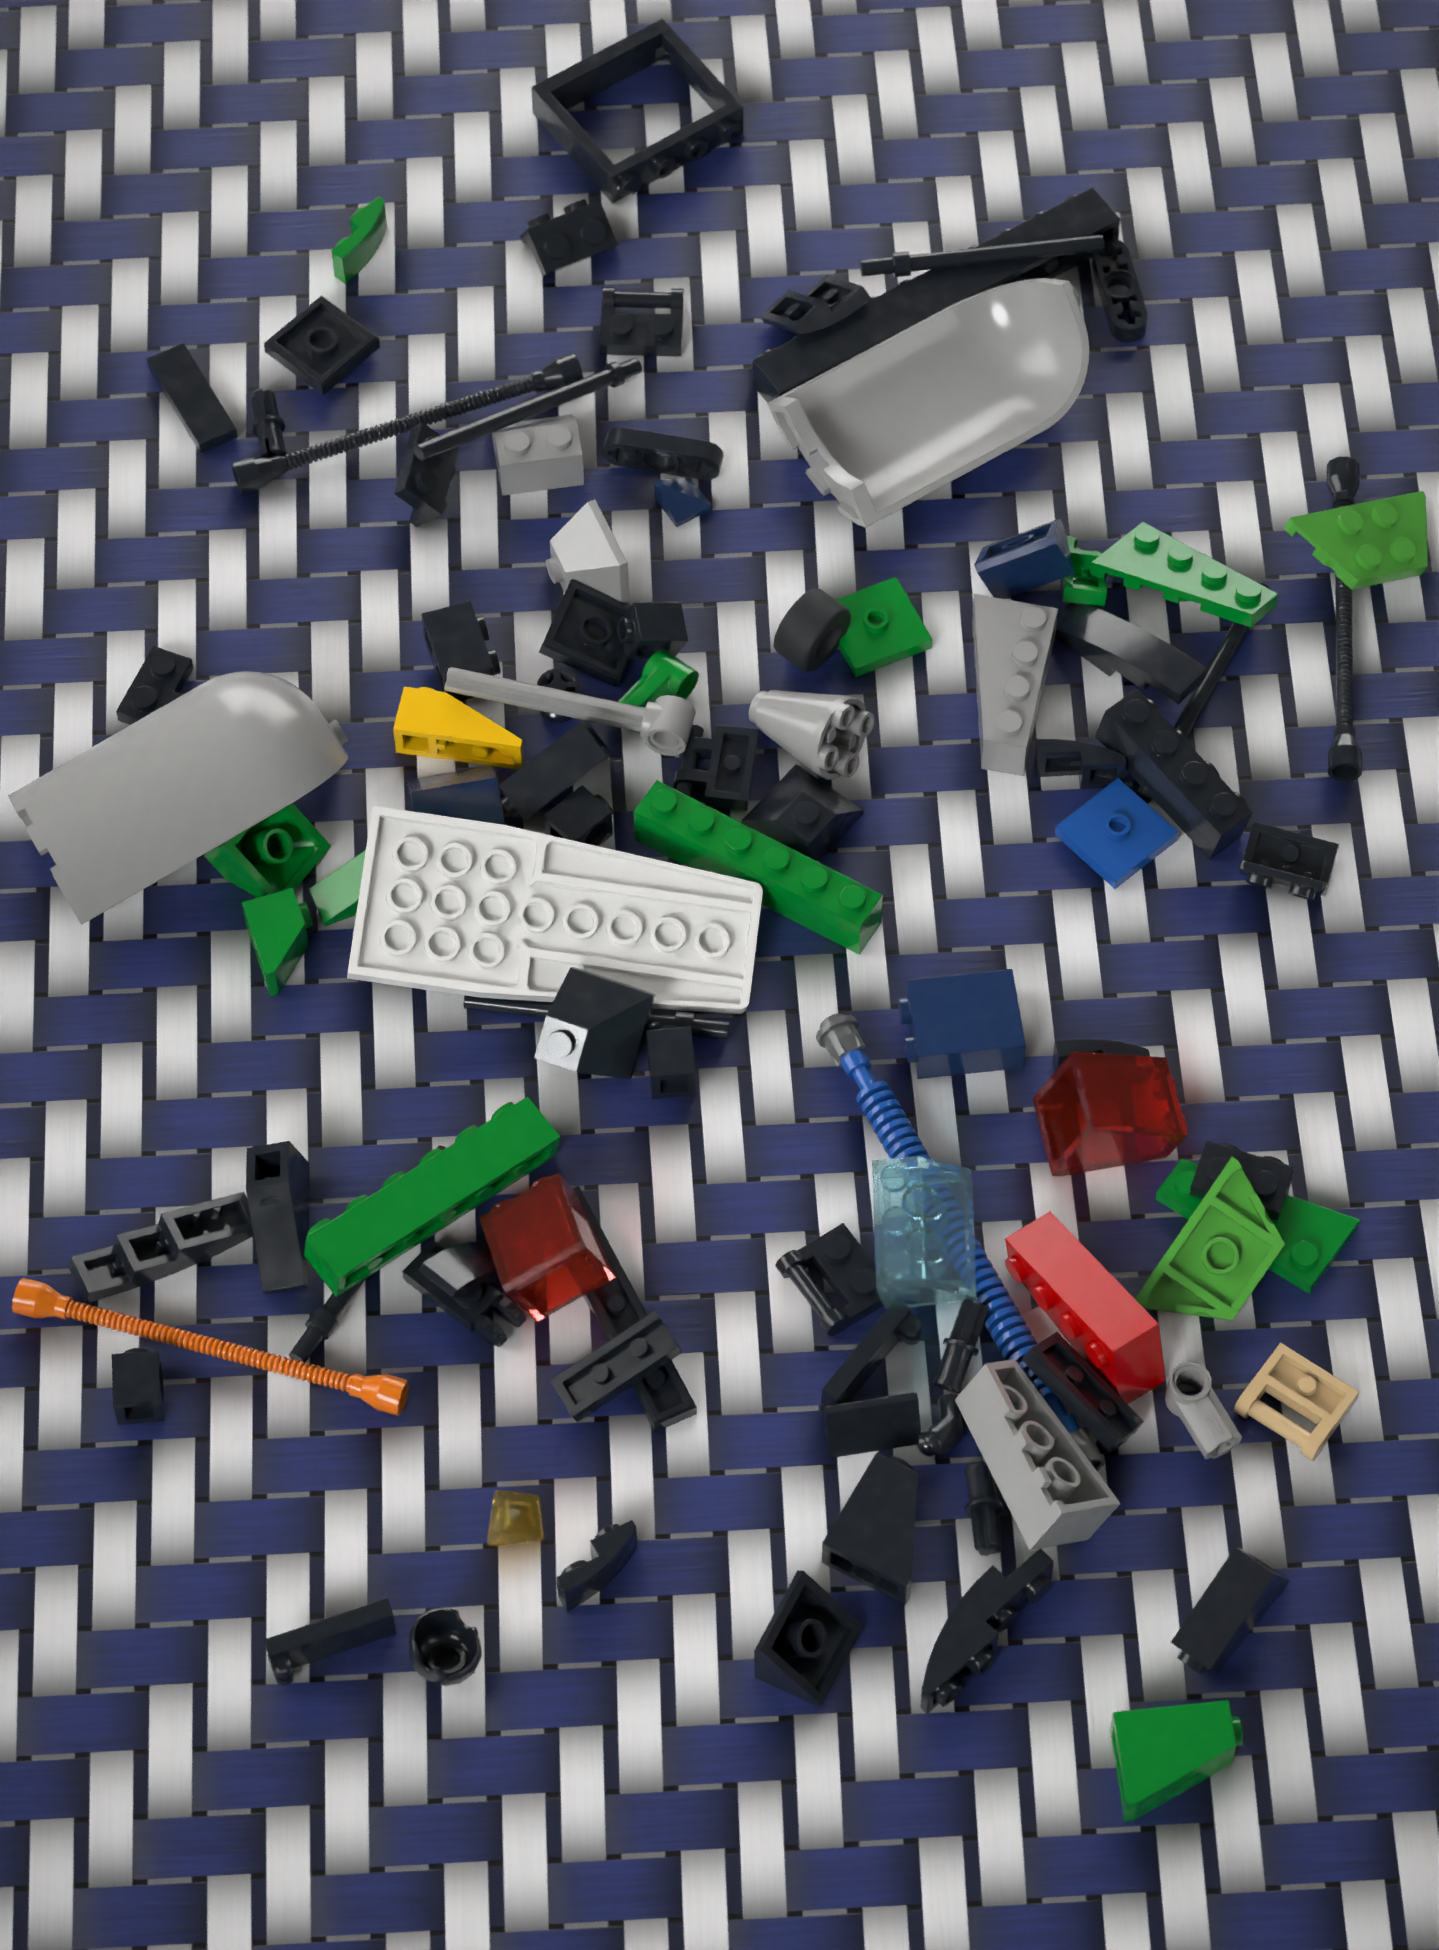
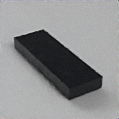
M184 343L147 358L148 368L200 453L238 438L236 427Z

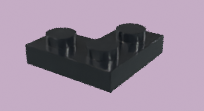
M153 646L116 710L118 721L131 725L182 696L179 693L193 670L192 659Z

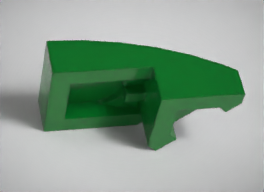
M1066 535L1075 574L1062 578V602L1104 607L1107 595L1106 577L1102 579L1090 575L1091 562L1102 553L1097 550H1081L1076 547L1078 539Z

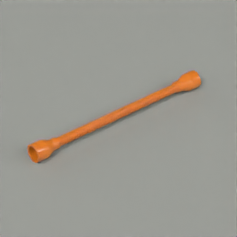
M25 1277L19 1281L13 1297L12 1311L16 1314L35 1319L58 1317L66 1320L72 1317L74 1320H83L85 1323H94L106 1328L111 1327L112 1330H122L123 1333H133L134 1336L139 1335V1337L150 1338V1340H156V1342L161 1341V1343L172 1344L179 1348H189L190 1351H200L201 1354H211L212 1357L217 1355V1358H223L224 1360L228 1359L240 1364L245 1363L246 1366H256L257 1369H267L268 1372L273 1370V1373L284 1374L285 1376L290 1375L291 1378L295 1377L296 1379L301 1378L302 1381H312L313 1384L318 1382V1385L329 1386L330 1388L335 1387L336 1390L340 1389L341 1391L346 1390L349 1396L360 1398L374 1409L400 1416L409 1393V1380L388 1374L365 1376L355 1373L349 1376L348 1373H338L337 1370H327L326 1367L321 1369V1366L310 1365L309 1363L304 1364L303 1361L299 1362L298 1360L293 1361L292 1358H282L281 1355L276 1357V1354L265 1353L253 1348L248 1349L247 1346H237L236 1343L231 1344V1342H225V1340L220 1341V1339L209 1338L197 1333L192 1334L191 1331H181L180 1328H170L169 1325L164 1326V1324L153 1323V1321H147L146 1319L142 1320L135 1316H125L124 1313H114L112 1310H103L101 1307H92V1305H86V1303L81 1304L79 1301L75 1302L72 1297L61 1295L46 1283Z

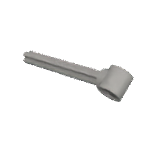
M454 667L448 669L445 683V691L638 731L640 732V739H643L651 750L667 756L680 755L685 751L696 714L695 708L690 702L677 696H661L655 700V703L648 701L646 708Z

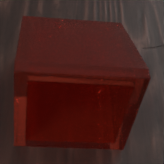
M1073 1051L1032 1098L1052 1176H1066L1164 1159L1188 1135L1186 1119L1181 1112L1176 1094V1083L1171 1076L1167 1057Z
M559 1173L538 1179L531 1185L529 1190L513 1199H505L498 1202L491 1208L489 1213L479 1218L505 1293L536 1322L616 1278L574 1188Z

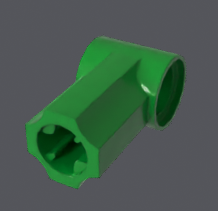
M660 649L648 660L640 680L618 702L646 708L648 701L655 703V700L661 696L671 695L686 700L696 687L699 673L665 649Z

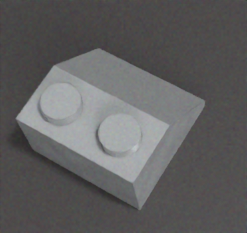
M573 415L520 421L492 433L502 496L584 485L583 453L577 421Z

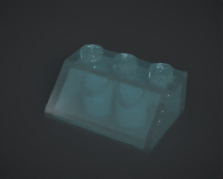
M919 1156L872 1160L876 1290L885 1308L888 1309L895 1299L908 1307L959 1303L965 1299L977 1301L971 1169Z

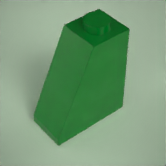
M1229 1700L1113 1712L1110 1735L1124 1822L1138 1819L1233 1763L1236 1746H1242L1243 1735L1239 1716L1231 1717Z

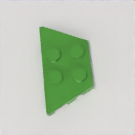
M1424 491L1290 517L1284 526L1286 532L1292 537L1298 532L1316 548L1312 555L1323 565L1330 567L1336 573V576L1351 590L1420 576L1428 566L1426 495Z
M1232 1157L1135 1297V1300L1144 1309L1233 1321L1284 1247L1283 1239L1269 1218L1257 1193H1255L1237 1159Z

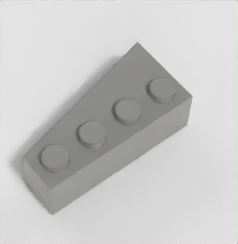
M974 594L972 631L974 636L981 769L1024 776L1055 641L1058 608Z
M1015 1359L986 1363L955 1399L1029 1550L1089 1540L1121 1504Z

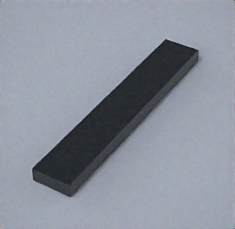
M576 1186L537 1203L538 1212L606 1341H610L648 1316L580 1187ZM672 1360L631 1387L654 1432L697 1414V1406Z

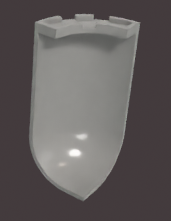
M1050 278L1022 280L986 290L937 312L773 399L767 404L790 450L799 448L810 465V468L806 469V475L823 496L831 493L840 502L838 504L839 512L852 522L866 528L1045 431L1069 411L1082 389L1089 363V339L1079 308L1081 304L1080 296L1069 281Z
M233 672L215 677L11 793L8 797L18 816L27 828L25 829L40 855L42 856L49 852L56 863L55 866L50 868L52 876L82 925L315 789L347 762L348 755L342 745L349 741L337 720L335 719L328 723L315 703L292 683L280 677L262 672Z

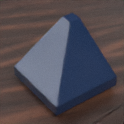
M691 478L663 479L654 483L655 500L676 527L712 510V505Z

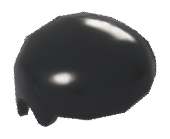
M432 1608L417 1617L409 1634V1659L418 1674L435 1685L449 1686L460 1684L475 1673L482 1658L481 1644L476 1627H470L464 1623L459 1616V1612L452 1608Z

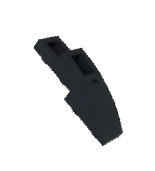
M1041 1548L1007 1578L992 1565L958 1602L934 1644L926 1667L920 1707L926 1714L938 1704L945 1707L951 1703L961 1692V1684L972 1674L976 1676L984 1674L997 1659L998 1633L1006 1630L1018 1616L1017 1610L1030 1600L1032 1603H1035L1049 1591L1053 1584L1051 1580L1054 1561Z

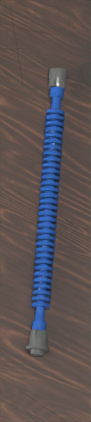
M841 1013L827 1017L822 1021L820 1030L817 1032L816 1040L818 1044L828 1050L836 1066L843 1068L848 1078L856 1081L861 1090L856 1097L858 1105L867 1117L869 1124L872 1125L874 1133L877 1135L885 1152L888 1153L890 1161L893 1162L894 1168L898 1171L901 1180L904 1181L906 1189L909 1190V1194L914 1199L917 1208L920 1209L921 1215L925 1218V1222L930 1227L933 1236L936 1237V1241L941 1246L944 1255L947 1256L949 1264L952 1265V1269L958 1276L965 1292L969 1295V1299L980 1302L987 1307L988 1313L984 1321L985 1327L991 1333V1337L996 1342L999 1351L1002 1352L1004 1360L1015 1359L1093 1467L1098 1471L1105 1464V1459L1085 1427H1080L1074 1415H1068L1060 1399L1022 1361L1029 1349L1037 1344V1341L1032 1336L1029 1327L1026 1326L1020 1311L1015 1307V1303L1009 1296V1292L1004 1287L1002 1280L998 1278V1273L987 1258V1254L982 1249L980 1242L976 1239V1235L971 1230L964 1214L960 1211L953 1195L949 1192V1188L944 1183L938 1169L933 1165L931 1157L922 1145L920 1138L917 1137L916 1131L912 1128V1124L901 1109V1105L896 1100L890 1086L886 1081L876 1082L870 1071L872 1067L871 1062L863 1050L866 1045L857 1031L858 1022L856 1018L852 1015H843Z

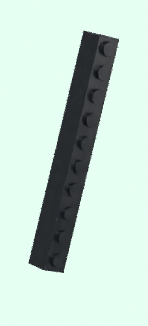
M1092 187L1079 195H1072L1063 203L1047 211L1038 212L1031 219L1013 228H1007L996 237L980 245L971 246L968 249L1103 235V239H1118L1120 218ZM1093 252L930 269L911 280L908 279L900 282L895 288L877 297H871L861 308L831 326L811 333L798 334L793 340L775 349L764 351L757 358L753 359V386L768 403L961 300L1013 282L1036 278L1052 279L1090 260Z

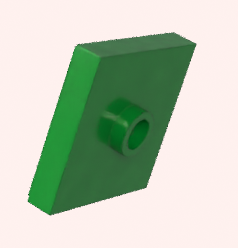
M897 577L835 599L847 607L851 613L850 626L846 634L839 640L838 648L855 677L932 648L933 639Z

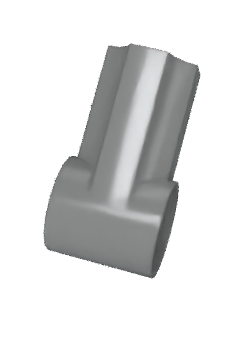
M1184 1362L1176 1366L1170 1375L1165 1392V1402L1167 1408L1174 1415L1180 1417L1205 1460L1209 1458L1216 1459L1228 1453L1234 1446L1239 1444L1242 1436L1212 1389V1379L1208 1370L1196 1362ZM1183 1384L1191 1385L1197 1389L1199 1394L1193 1396L1185 1395L1178 1389V1386Z

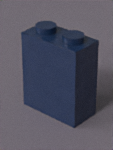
M1012 969L906 980V994L904 998H898V1010L901 1025L909 1024L910 1036H904L905 1056L907 1063L915 1062L917 1079L1024 1068L1026 1044Z

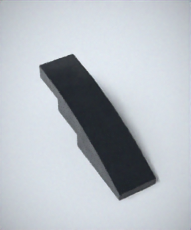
M1068 603L1057 614L1055 638L1109 677L1117 671L1142 690L1152 685L1178 705L1206 678V667L1146 630L1104 610L1086 604Z
M241 1192L161 1213L158 1224L118 1234L113 1246L72 1256L68 1267L85 1302L90 1303L126 1292L175 1274L253 1237L248 1199L245 1193Z

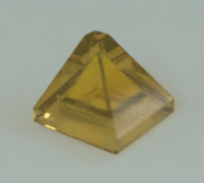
M503 1490L494 1492L487 1535L489 1546L537 1542L544 1538L539 1495Z

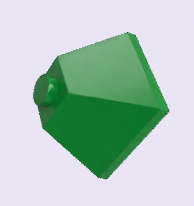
M291 803L203 855L227 881L258 898L290 888L295 890L331 845L302 812Z

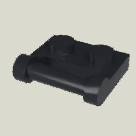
M602 287L600 355L681 357L684 289L672 288L671 292L615 291V287ZM615 308L671 309V313H615Z
M844 1223L801 1249L785 1253L775 1265L784 1278L792 1280L821 1318L820 1326L828 1336H834L891 1302L896 1296L894 1287ZM814 1264L845 1306L843 1308H835L806 1268Z

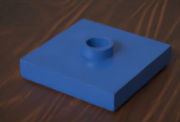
M1119 778L1055 826V835L1114 889L1118 888L1178 840L1179 834L1173 826Z

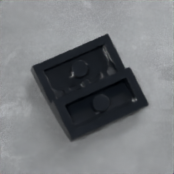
M826 275L806 295L788 290L760 318L766 324L799 335L811 333L843 320L861 308L871 297L861 285Z

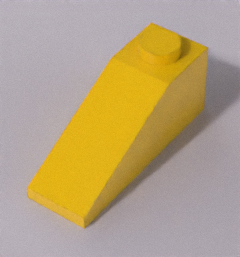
M404 686L393 728L396 753L519 770L524 766L522 739L446 692L436 691L429 687L412 688Z

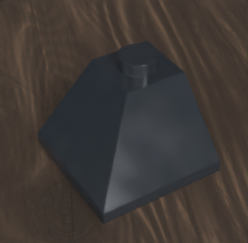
M796 764L741 821L742 824L818 862L859 820L864 810Z
M570 967L546 1015L534 1058L574 1072L630 1080L634 1072L656 994L576 967Z

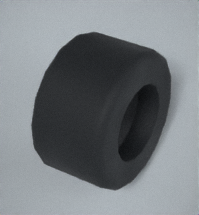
M811 589L804 593L785 614L776 631L773 646L777 653L802 671L813 672L821 667L839 647V640L846 634L850 626L851 613L847 607L823 590Z

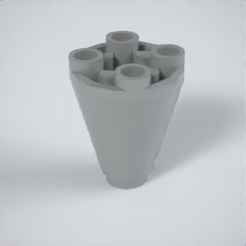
M762 690L755 695L749 707V719L752 723L756 724L760 731L818 776L827 780L837 779L840 776L850 778L854 775L859 766L858 754L863 746L864 738L870 734L874 726V715L866 711L865 705L858 698L847 695L770 690L767 692Z

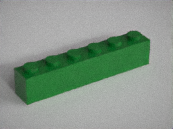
M656 780L634 810L636 841L687 867L760 884L763 889L761 905L859 955L882 923V894Z
M528 1096L515 1105L512 1102H508L497 1109L492 1115L491 1120L480 1127L472 1125L463 1130L455 1139V1143L444 1150L435 1148L428 1152L414 1169L406 1174L403 1171L393 1174L383 1183L382 1189L368 1197L364 1194L354 1199L345 1208V1212L335 1219L325 1218L316 1223L307 1233L304 1257L337 1297L556 1157L560 1136Z

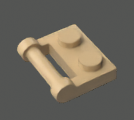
M1280 1342L1241 1394L1233 1411L1245 1419L1249 1416L1300 1447L1301 1454L1314 1461L1323 1450L1330 1436L1357 1401L1359 1391ZM1265 1392L1317 1424L1316 1428L1312 1433L1260 1401V1398Z

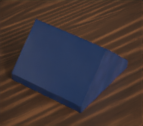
M1061 518L982 547L974 564L978 575L991 595L1001 599H1008L1075 574Z
M492 766L407 780L413 812L505 825L498 779Z

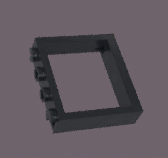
M663 18L531 87L532 107L535 117L612 204L631 193L635 194L639 189L659 178L667 177L683 165L699 160L709 151L724 143H730L732 139L743 134V106ZM666 58L714 112L614 165L567 110Z

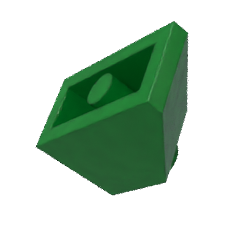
M293 888L242 902L246 927L270 997L280 993L309 946L306 929L313 927L311 915L306 902L298 904Z

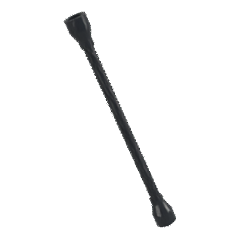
M574 353L553 359L541 370L530 373L528 378L524 377L523 380L518 379V381L514 380L513 383L509 382L508 384H503V386H495L493 389L489 388V390H484V392L474 393V396L471 394L469 398L465 396L464 399L459 398V401L455 399L454 402L449 401V404L446 402L444 405L440 404L439 407H430L429 410H421L419 413L415 412L414 415L410 414L404 418H396L394 421L390 420V422L381 423L379 426L375 425V427H370V429L365 428V430H360V432L356 431L355 434L350 433V436L345 435V438L341 436L340 439L335 438V441L331 439L330 442L325 441V444L320 443V446L316 444L315 447L310 446V449L307 447L305 450L300 449V452L295 451V454L293 452L290 455L285 454V457L278 454L269 458L248 457L231 463L233 476L240 493L243 495L263 488L275 477L284 475L288 469L292 470L293 467L296 469L298 465L302 467L303 464L308 465V462L311 464L313 461L317 462L318 459L323 460V457L327 459L328 456L333 457V454L336 456L338 453L342 454L343 451L348 452V449L351 451L353 448L357 449L358 446L363 447V445L367 446L368 443L373 444V441L376 443L378 440L382 441L383 438L388 439V437L392 438L393 435L397 436L398 434H403V432L407 433L408 430L411 431L412 427L421 422L426 425H432V423H437V421L447 420V417L450 419L452 416L456 417L457 414L462 415V412L466 414L467 411L472 412V409L475 411L477 408L481 409L482 406H491L492 403L496 404L502 400L506 401L512 397L521 396V394L525 395L526 392L531 393V390L536 392L555 390L582 379V369Z
M1336 457L1330 460L1326 467V485L1333 497V507L1339 508L1354 505V496L1360 484V465L1354 458ZM1335 575L1337 727L1334 729V740L1328 751V775L1334 780L1347 782L1353 781L1362 775V751L1356 741V730L1353 727L1352 590Z

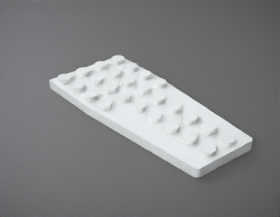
M372 806L347 978L479 998L553 1002L570 967H576L656 994L652 1009L742 1014L746 1011L750 1001L763 889L756 882L507 825Z

